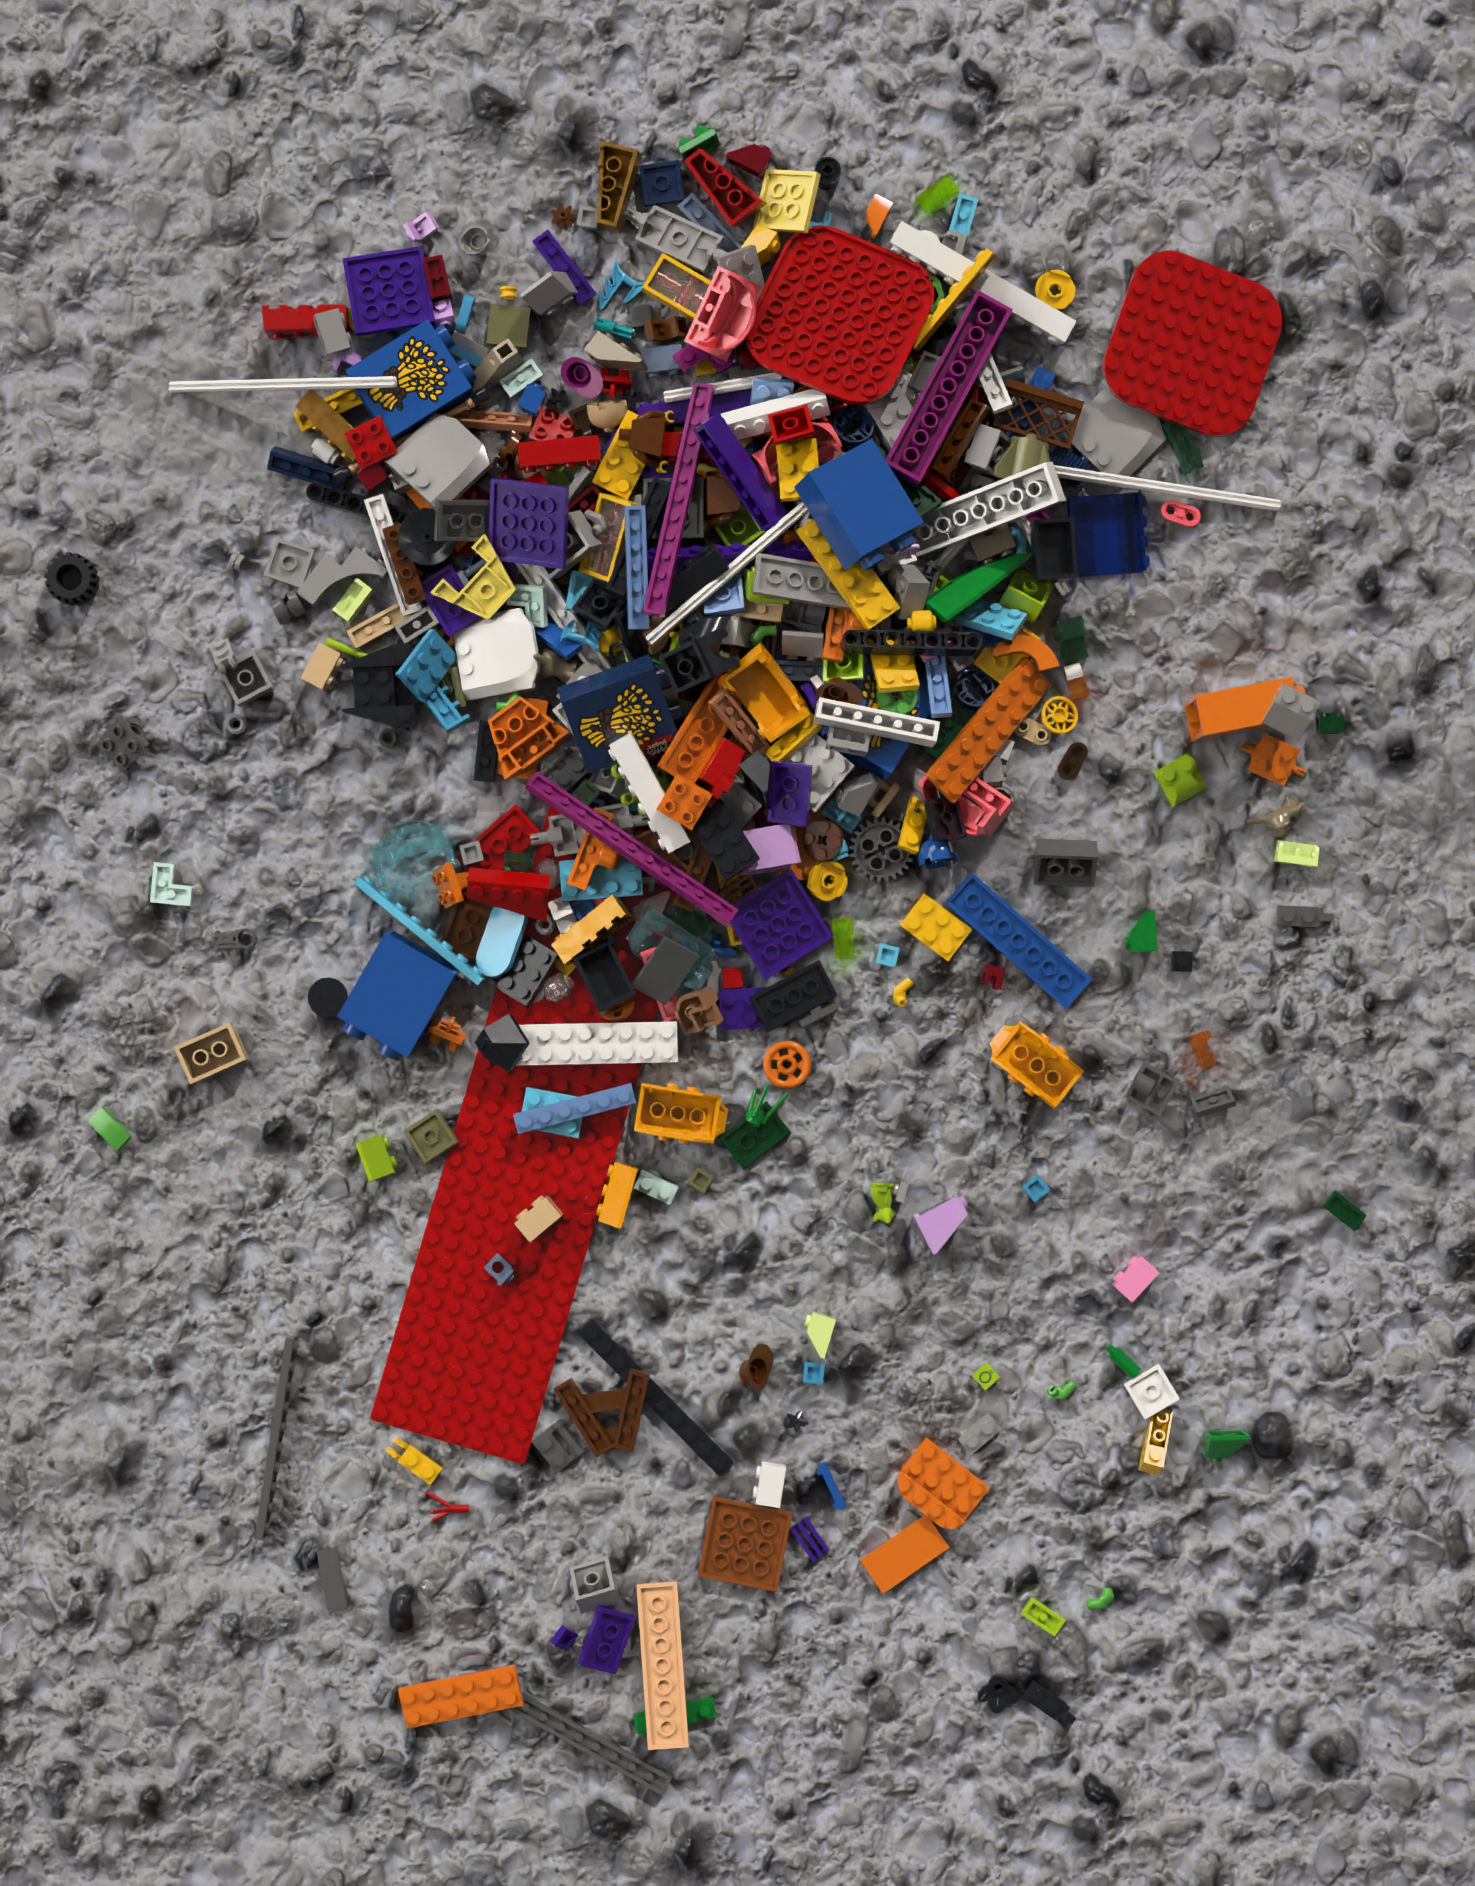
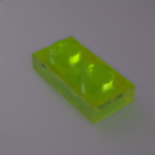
M947 174L916 196L915 200L925 214L928 215L960 190Z
M852 917L832 919L834 959L855 958Z

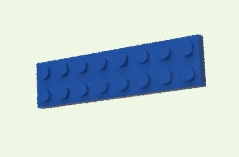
M972 872L946 900L945 904L1064 1009H1067L1093 980Z

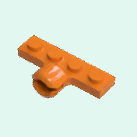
M829 607L821 659L841 663L844 652L840 648V641L843 634L851 629L866 630L853 611Z
M595 807V812L611 823L613 822L614 814ZM586 831L566 884L587 891L595 868L603 866L614 870L618 866L622 855Z

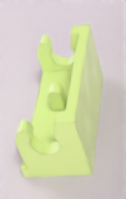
M356 578L332 610L351 623L374 591Z
M1277 840L1274 862L1313 868L1318 867V845Z

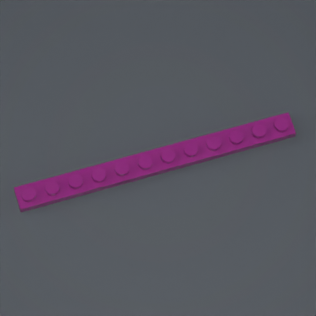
M696 382L693 384L643 609L645 615L665 617L702 449V443L693 430L709 418L715 390L712 384Z
M536 772L526 784L525 789L724 926L727 927L737 914V908L539 772Z

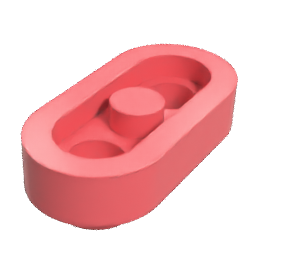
M1175 500L1166 501L1160 509L1163 519L1185 527H1194L1201 518L1197 508ZM1168 508H1172L1174 510V513L1172 515L1167 513ZM1187 514H1191L1193 516L1192 521H1188L1186 519Z

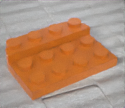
M927 1437L901 1468L897 1478L898 1489L903 1498L937 1525L950 1530L960 1527L966 1522V1518L990 1489L987 1484Z

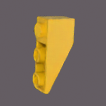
M1162 1409L1150 1417L1141 1451L1139 1471L1158 1475L1164 1468L1173 1411Z

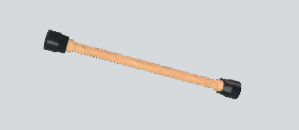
M481 387L469 394L470 398L466 399L465 403H461L456 408L454 407V409L452 408L442 415L454 417V415H458L463 410L465 411V409L467 410L474 406L477 409L491 400L484 387ZM413 430L411 433L407 434V436L404 435L402 438L398 439V441H394L396 443L397 448L403 442H405L416 430ZM358 462L355 465L351 464L349 466L345 464L332 471V474L339 486L353 479V475L361 468Z

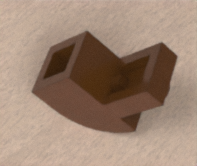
M672 316L664 320L649 319L643 321L647 341L652 342V345L676 342L685 339L688 334L685 317Z

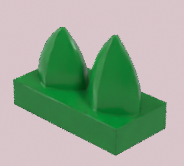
M696 125V138L691 140L681 137L678 149L683 162L698 149L710 152L720 146L717 133L713 128L708 129L705 126Z

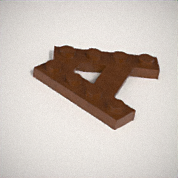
M683 826L691 839L690 843L695 847L688 866L673 852L668 853L667 849L662 850L658 843L660 837L657 831L653 833L650 829L633 837L700 884H704L712 859L693 830L691 831ZM677 894L673 905L693 912L695 905Z
M631 1368L626 1388L582 1394L572 1377L553 1389L596 1457L612 1448L634 1452L651 1373ZM621 1409L617 1427L603 1428L595 1415L596 1412Z

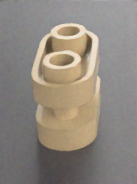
M876 777L879 783L866 806L870 805L874 808L871 814L878 818L901 786L896 782L890 786ZM881 788L886 794L878 802L873 797Z

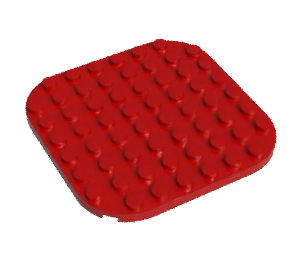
M812 226V228L808 229V233H796L785 244L756 302V316L754 324L746 337V344L754 360L772 372L849 404L863 405L873 403L886 396L895 386L931 313L934 304V286L927 271L920 264L909 258L831 226Z
M1167 250L1154 253L1143 260L1133 272L1103 357V375L1110 387L1109 390L1117 399L1129 406L1200 434L1219 437L1233 433L1246 424L1254 411L1282 329L1280 306L1274 295L1259 283L1178 251Z

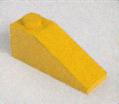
M757 224L741 248L751 244L755 245L761 266L771 260L774 254L779 251L781 242L777 232Z

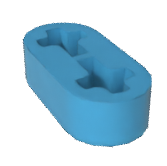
M464 296L455 326L457 332L466 334L475 305V297Z

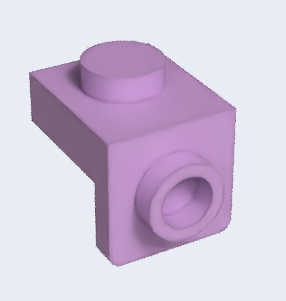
M425 211L414 221L406 222L403 225L406 229V235L413 242H423L440 228L430 211Z
M450 298L432 302L436 328L443 324L447 331L455 330L456 322Z
M341 352L339 356L336 355L332 362L333 370L336 374H340L344 364L351 367L361 361L362 357L353 352L350 355Z

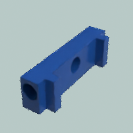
M826 1462L818 1464L819 1469L816 1472L818 1476L822 1474L835 1500L832 1503L833 1507H838L839 1510L846 1508L847 1505Z

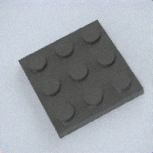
M695 477L682 539H704V477ZM644 478L643 501L653 478ZM659 478V479H662V480H664V481H667V482H669V483H672V479H673V478ZM667 503L651 540H659Z

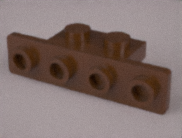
M401 523L383 528L382 531L406 604L410 606L426 600L421 584V578L424 577L421 565L417 566L415 562L410 561L402 552L398 542Z

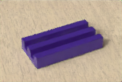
M807 1516L790 1527V1530L813 1562L830 1551ZM802 1524H807L824 1549L820 1551ZM798 1527L817 1554L814 1555L796 1530Z

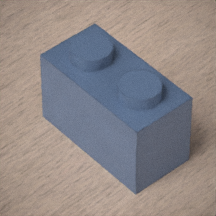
M681 344L641 349L642 357L645 359L644 363L648 367V370L644 371L645 377L649 376V379L660 378L662 374H669V376L681 375L683 371L673 359V354L682 349Z

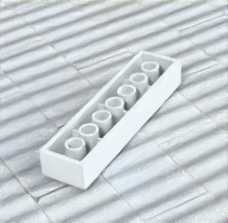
M1053 462L1042 463L942 503V506L923 517L924 523L912 532L916 539L915 544H919V550L913 551L916 558L1066 501Z
M677 1021L519 1025L530 1044L516 1065L678 1062Z

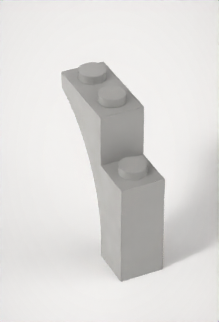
M355 546L342 565H340L342 561L334 555L329 557L325 554L299 588L297 594L316 607L327 592L346 580L362 576L386 579L389 574L382 560L378 559L375 561L370 557L372 553L364 547L359 549Z

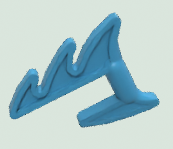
M615 262L612 271L613 284H611L609 276H606V297H604L602 291L600 292V309L603 311L623 282L632 287L624 299V302L627 304L642 292V286L645 281L637 282L621 270L618 262Z
M571 620L565 627L560 641L572 640L584 643L597 652L599 650L598 640L601 639L600 631L594 627L592 622L588 621L585 635L574 633L572 631L575 620Z

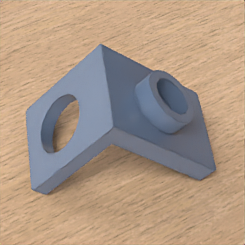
M498 1253L484 1267L498 1281L497 1284L499 1286L502 1283L507 1285L514 1277L512 1273L515 1269ZM499 1261L504 1265V1270L501 1273H495L492 1270L494 1262Z

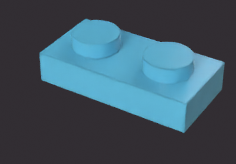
M959 193L949 231L966 234V239L968 238L979 198Z

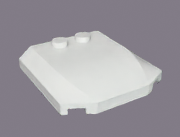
M521 608L494 613L489 620L481 617L453 635L461 687L467 701L535 688L536 684L534 682L541 667L540 663L536 662L533 658L534 654H539L535 628L524 615V611Z

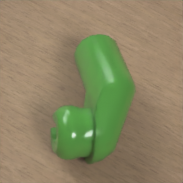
M759 626L750 635L751 645L755 647L762 643V639L765 636L777 635V626Z
M519 691L513 692L508 702H496V712L501 711L518 697H522V693Z
M1070 1380L1064 1387L1050 1386L1047 1389V1393L1052 1399L1065 1400L1077 1386Z
M1104 1588L1102 1590L1103 1595L1099 1599L1087 1600L1088 1610L1106 1608L1114 1600L1113 1590L1111 1588Z

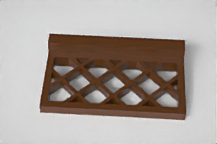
M1007 378L1005 388L1008 395L1014 396L1018 403L1013 405L1012 408L997 413L992 427L1024 437L1026 434H1033L1030 433L1033 431L1034 435L1038 437L1037 440L1070 450L1084 401ZM1028 401L1034 402L1037 408L1030 413H1027L1023 406ZM1020 406L1024 416L1015 420L1010 410ZM1047 407L1053 408L1056 413L1055 416L1046 419L1042 411ZM1039 412L1044 421L1034 426L1029 416ZM1008 413L1012 422L1007 425L998 423L999 416ZM1065 413L1074 414V422L1066 425L1061 416ZM1026 418L1031 428L1026 431L1020 430L1017 423ZM1058 418L1063 427L1054 432L1049 422ZM1046 424L1051 433L1045 437L1040 436L1036 430ZM1065 430L1069 437L1067 444L1060 442L1056 434Z
M972 398L930 466L950 487L958 490L971 468L970 465L965 463L967 446H971L972 438L980 424L986 425L990 422L988 426L992 427L994 417L989 412L990 408L988 405Z

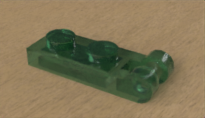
M1170 421L1162 424V429L1180 464L1182 473L1187 476L1191 474L1192 470L1204 468L1203 461L1187 429ZM1191 456L1193 462L1188 464L1186 458Z

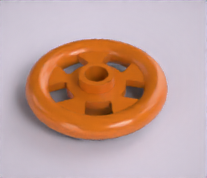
M781 1041L772 1045L766 1052L763 1060V1070L767 1079L776 1087L792 1089L800 1086L808 1078L811 1071V1059L807 1050L799 1043ZM787 1049L789 1054L780 1057L779 1051ZM796 1053H799L802 1058L798 1063L793 1057ZM772 1060H778L777 1069H771ZM789 1061L791 1067L786 1069L783 1067V1063ZM798 1067L802 1070V1072L796 1078L792 1075V1073H794L796 1068ZM780 1072L788 1075L786 1081L778 1078Z

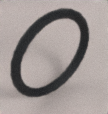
M614 642L610 645L609 658L613 667L617 666L613 656V648L615 646L620 647L627 654L630 661L634 660L631 652L622 643Z

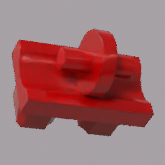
M600 368L599 372L603 378L602 394H609L610 400L614 401V396H622L624 390L630 389L631 393L632 378H630L629 370L621 369L618 372V376H611V369Z

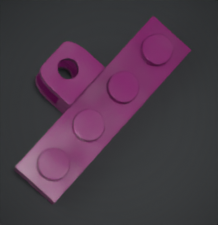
M689 344L673 354V359L684 374L706 359L718 372H723L733 365L735 354L732 350L728 360L725 361Z

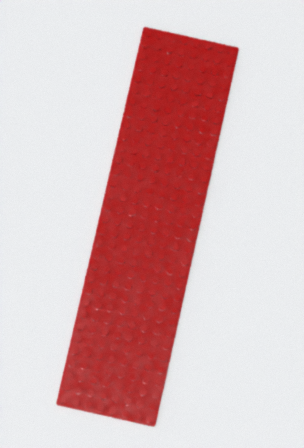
M551 806L549 807L542 832H546L549 829L548 817L561 815L560 812ZM635 827L633 830L634 837L644 833V829L647 827ZM550 843L538 845L530 872L550 875L548 902L562 897L559 861L575 860L578 854L555 857L553 845H550ZM641 869L642 877H647V872ZM642 884L643 896L618 897L633 916V920L618 932L612 934L617 942L612 947L631 984L644 966L640 952L657 947L664 936L678 943L687 910L673 905L677 893L670 888H665V885L656 884V892H647V884ZM548 906L547 915H549V916H551V917L553 918V916H552V914H551V911H550V909H549V906ZM528 917L520 946L526 936H529L556 953L551 945L555 942V937L561 934L556 922L553 932L543 935L535 928L536 919ZM548 921L542 922V928L546 929L549 927ZM554 966L543 985L544 997L539 1002H533L530 1008L496 988L485 1027L507 1014H512L518 1025L654 1022L659 1006L656 999L634 988L637 1000H635L633 1012L624 1020L609 1021L598 1013L577 968L566 977ZM553 983H557L556 989L551 988ZM555 990H558L559 992L561 991L560 996L558 995V997H557V996L554 994V991H555ZM621 1013L615 1014L614 1017L621 1016ZM478 1049L454 1130V1134L460 1143L449 1149L371 1412L370 1417L373 1421L516 1463H525L596 1223L597 1208L603 1199V1196H601L603 1187L608 1182V1169L610 1165H613L630 1105L584 1116L582 1118L579 1138L538 1130L518 1134L513 1114L522 1112L526 1087L580 1097L631 1083L634 1092L642 1063L516 1065L512 1071H507L484 1058ZM541 1195L544 1198L548 1195L562 1211L563 1215L529 1242L514 1224L517 1221L516 1216L524 1209L531 1210L533 1208L531 1204ZM497 1253L515 1269L512 1273L514 1277L507 1285L502 1283L499 1286L497 1284L498 1281L484 1269ZM499 1261L494 1262L492 1270L495 1273H501L504 1270V1265Z

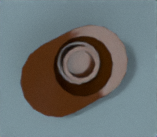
M839 677L829 679L816 692L817 701L820 697L860 705L863 701V693L860 688Z
M758 1344L754 1347L749 1359L740 1365L741 1385L750 1386L755 1391H762L765 1388L773 1364V1354L768 1345Z

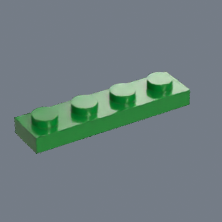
M712 1696L686 1702L687 1724L717 1717ZM645 1711L633 1713L637 1735L647 1733Z

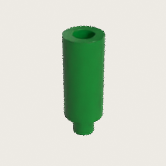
M1110 1343L1105 1348L1109 1353L1108 1357L1131 1379L1135 1378L1142 1370L1120 1347L1117 1346L1115 1348Z

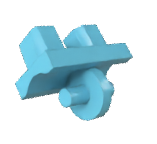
M831 797L821 814L851 834L862 816L839 809L834 800L835 798Z

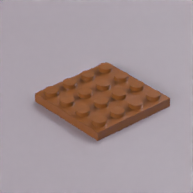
M713 1495L697 1576L777 1592L793 1511Z

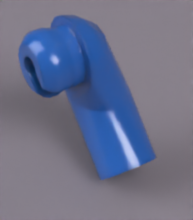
M714 936L711 939L710 946L717 956L736 958L737 948L726 947L720 936Z

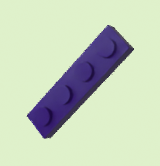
M548 229L532 241L554 272H566L578 291L573 297L580 307L597 295Z

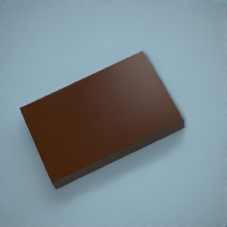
M462 892L464 901L454 906L441 942L446 941L453 947L452 951L454 953H460L464 957L476 961L477 951L494 906L466 898L467 893Z

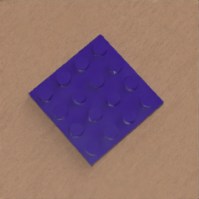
M422 246L342 258L356 337L414 328L427 319L431 325L436 324L423 264L424 254Z
M491 478L489 541L500 561L559 569L566 568L568 486Z
M792 869L783 872L733 905L738 909V912L730 922V925L764 980H767L833 937Z

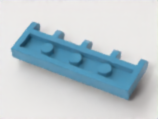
M437 685L424 703L448 734L468 722L471 717L469 714L461 717L456 710L461 706L460 702L455 701L451 703L445 695L450 691L448 686L440 689Z

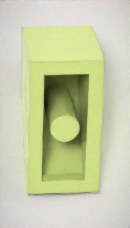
M812 1311L811 1315H807L804 1326L807 1327V1333L820 1358L824 1359L836 1318Z

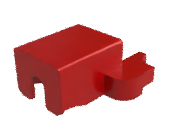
M726 738L721 739L697 779L705 785L704 789L713 794L706 805L709 808L720 798L722 793L729 791L734 781L733 778L739 770L743 755L748 754V752Z

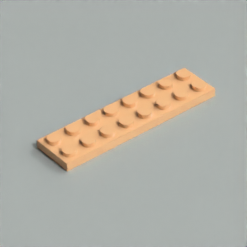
M677 1581L637 1584L648 1750L689 1747Z

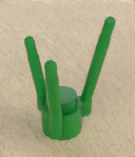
M766 1084L756 1107L753 1108L758 1090L754 1088L748 1110L745 1114V1121L757 1128L761 1124L765 1125L769 1117L788 1097V1092L763 1116L765 1112L760 1107L769 1089V1084Z

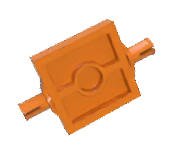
M1265 733L1262 734L1259 743L1255 747L1243 742L1242 746L1247 748L1241 747L1240 749L1251 754L1247 771L1282 786H1285L1292 772L1304 777V773L1307 771V769L1296 765V759L1301 749Z

